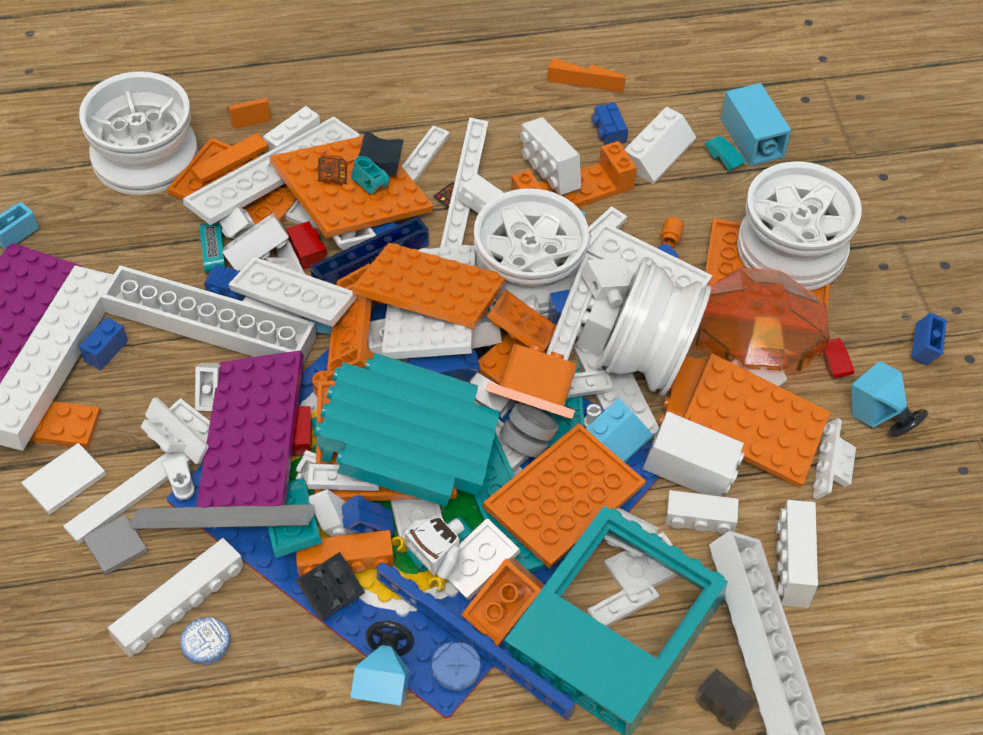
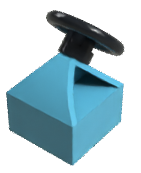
M881 361L852 384V416L873 428L893 417L897 423L889 430L890 437H899L923 422L928 415V411L925 409L915 412L910 411L906 404L902 373Z
M378 621L370 625L366 631V641L374 652L355 667L350 698L401 706L407 699L410 670L399 656H403L412 650L414 637L407 627L398 622ZM381 628L395 629L399 631V633H386L385 631L381 630ZM373 635L380 638L378 644L374 641ZM406 639V645L398 649L399 641Z

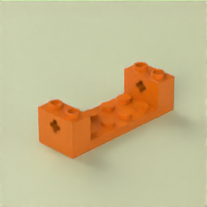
M619 141L601 146L599 163L580 169L581 188L561 196L579 208L633 190L637 167ZM530 170L512 175L511 191L517 189H542L558 194L555 189L550 187L547 181L538 183Z
M369 263L337 280V286L353 291V285L371 264ZM356 295L357 299L332 327L326 373L327 379L332 381L335 368H341L342 362L365 368L367 359L373 358L374 353L367 348L371 308L381 302Z

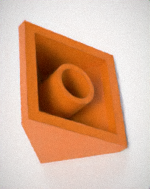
M268 98L226 107L233 129L271 121Z

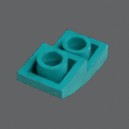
M717 136L704 143L713 158L717 159L720 157L729 172L746 162L739 151L721 136Z

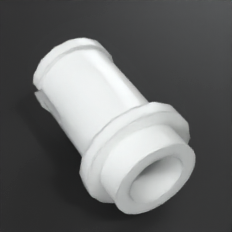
M591 404L587 407V416L584 418L586 428L601 414L600 406Z

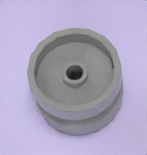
M516 403L509 414L510 420H506L500 435L513 449L530 457L537 458L546 451L549 446L548 441L553 439L559 427L554 419L542 410L524 403Z

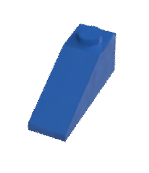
M472 350V353L407 359L409 364L466 382L481 370L476 350Z

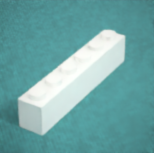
M222 538L110 625L108 630L111 638L129 658L135 653H140L146 647V644L154 638L160 637L174 622H179L185 616V613L193 607L199 606L209 594L218 591L229 578L237 576L243 568L241 555Z

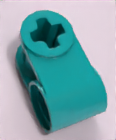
M365 156L355 158L351 178L362 186L366 192L372 194L378 188H384L389 185L387 173L373 163L371 159Z

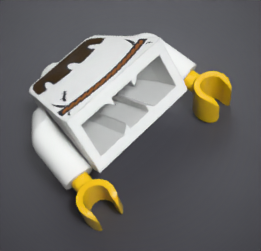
M438 516L431 519H417L412 521L402 532V537H394L392 539V545L398 546L401 543L396 551L404 553L409 548L433 575L437 573V578H431L428 584L429 587H434L438 581L439 587L436 592L440 593L446 587L444 579L448 578L460 552L459 537L457 535L464 530V527L458 519H454L449 524H446Z

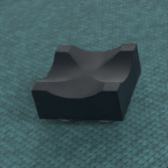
M365 131L359 156L368 157L380 169L384 170L387 175L396 176L404 140L382 139Z

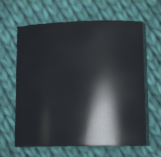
M341 552L296 579V582L321 621L365 593Z

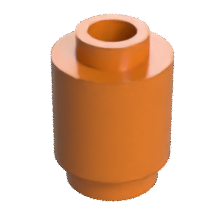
M669 217L665 220L660 236L663 245L668 243L672 248L680 242L684 223L679 218Z

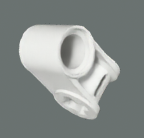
M184 454L162 461L176 498L181 500L190 498L195 490Z

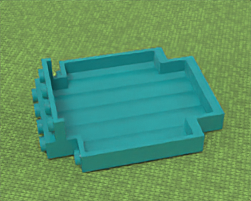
M374 353L372 359H367L365 368L342 362L341 368H335L332 381L336 383L335 386L330 385L326 396L327 399H330L329 404L324 403L320 415L324 420L323 423L318 422L314 433L315 436H318L316 446L320 447L319 451H323L321 461L330 463L333 452H338L335 463L340 465L337 473L442 506L447 505L453 488L478 495L485 478L500 411L474 403L478 385Z

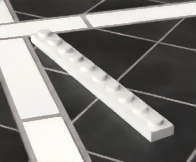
M469 117L440 247H458L462 245L470 207L460 201L458 197L462 187L478 172L488 121Z

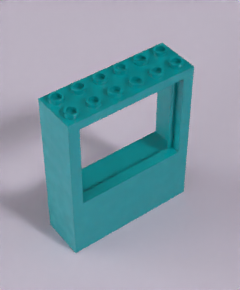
M603 506L504 640L505 649L511 652L514 659L518 662L529 665L533 673L540 678L548 679L559 692L567 693L575 704L620 734L632 735L723 602L728 581L719 572H712L704 567L703 563L698 559H691L684 555L678 547L666 544L657 534L648 533L639 523L622 517L618 510ZM608 532L645 552L646 556L702 590L657 658L561 597Z

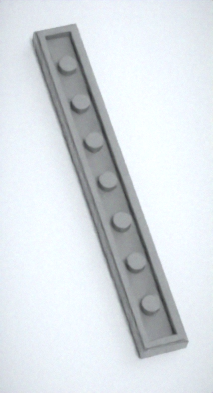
M314 505L144 508L137 510L130 524L132 529L309 525L315 513Z

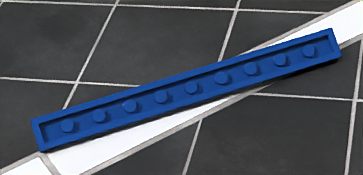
M382 562L376 568L377 580L460 642L472 646L479 656L567 721L573 715L575 703L567 693L559 692L548 679L540 678L533 673L529 665L518 662L514 659L511 652L507 649L499 648L488 635H482L477 632L470 622L462 621L451 608L443 607L439 604L432 594L424 593L414 581L402 577L395 567L387 566Z

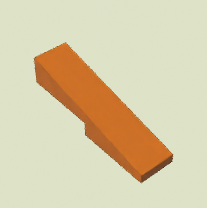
M553 58L548 66L547 81L619 92H623L625 87L626 75L592 64L587 69Z

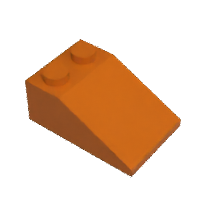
M505 558L461 615L482 634L488 635L495 645L499 646L545 585L516 559Z

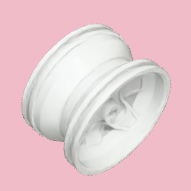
M152 72L119 74L97 84L82 101L79 118L84 136L90 143L89 155L92 168L97 178L104 185L115 191L131 195H147L165 191L198 153L196 137L193 129L190 127L191 109L188 96L184 89L169 77Z
M797 161L771 166L758 174L749 187L745 205L746 216L740 225L737 250L744 266L755 277L768 285L789 291H810L824 287L833 282L842 273L850 251V240L856 233L862 214L860 198L854 187L843 176L827 167Z
M517 189L493 198L481 209L474 225L476 266L485 270L496 271L501 277L506 279L505 285L492 302L493 306L505 289L520 300L536 295L540 313L547 318L550 293L571 289L579 265L586 255L589 237L586 219L578 207L571 201L547 190ZM498 259H503L501 263L496 261Z
M643 258L626 292L613 328L599 356L596 368L601 369L602 366H605V372L616 374L632 373L637 370L644 373L650 391L655 392L659 389V395L664 396L672 385L696 334L710 296L711 286L705 285L702 288V283L699 281L682 288L674 286L673 281L663 268L656 266L657 264L654 262L648 265L647 259Z

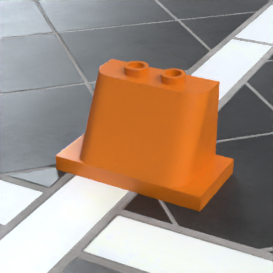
M514 344L500 384L487 382L485 391L572 420L575 410L564 406L578 364L564 360V355L556 352H551V355L542 353L543 348L530 344V347L527 348Z

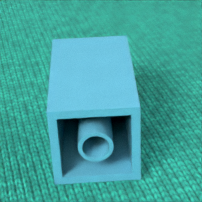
M758 83L726 91L720 119L748 165L753 166L784 158L791 129L762 84Z

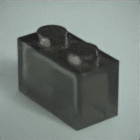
M717 668L701 684L695 696L701 708L706 711L709 710L723 726L730 727L733 731L752 711L756 701Z

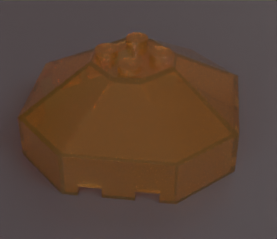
M738 268L711 287L705 311L695 334L696 346L701 350L706 348L711 353L727 361L730 354L741 362L742 367H746V369H760L761 366H764L767 370H779L782 372V369L786 370V368H789L798 361L796 371H802L811 364V360L814 357H820L825 353L830 337L826 303L781 270Z

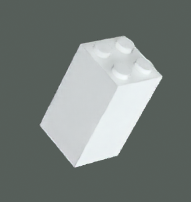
M667 411L656 433L643 469L704 495L722 496L723 493L727 495L731 483L733 484L737 477V466L741 464L744 453L741 452L744 443Z

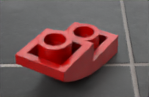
M840 337L820 341V350L827 360V368L833 378L855 374L848 351Z

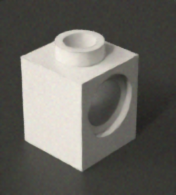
M240 207L235 208L231 214L219 221L223 227L221 230L224 235L232 239H236L256 225L247 210Z

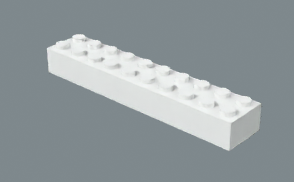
M74 266L0 384V445L21 451L26 447L81 354L79 346L96 329L104 316L105 311L100 296L113 277V274Z
M124 266L118 267L100 296L106 313L253 357L301 350L304 354V364L317 338L315 322Z
M728 531L710 543L709 546L717 572L722 574L725 580L728 581L725 601L728 604L731 621L735 627L738 643L744 655L745 666L752 681V689L757 697L759 711L767 729L766 733L767 735H825L761 541Z

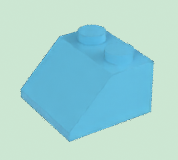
M620 398L616 399L586 428L624 462L628 461L654 436Z

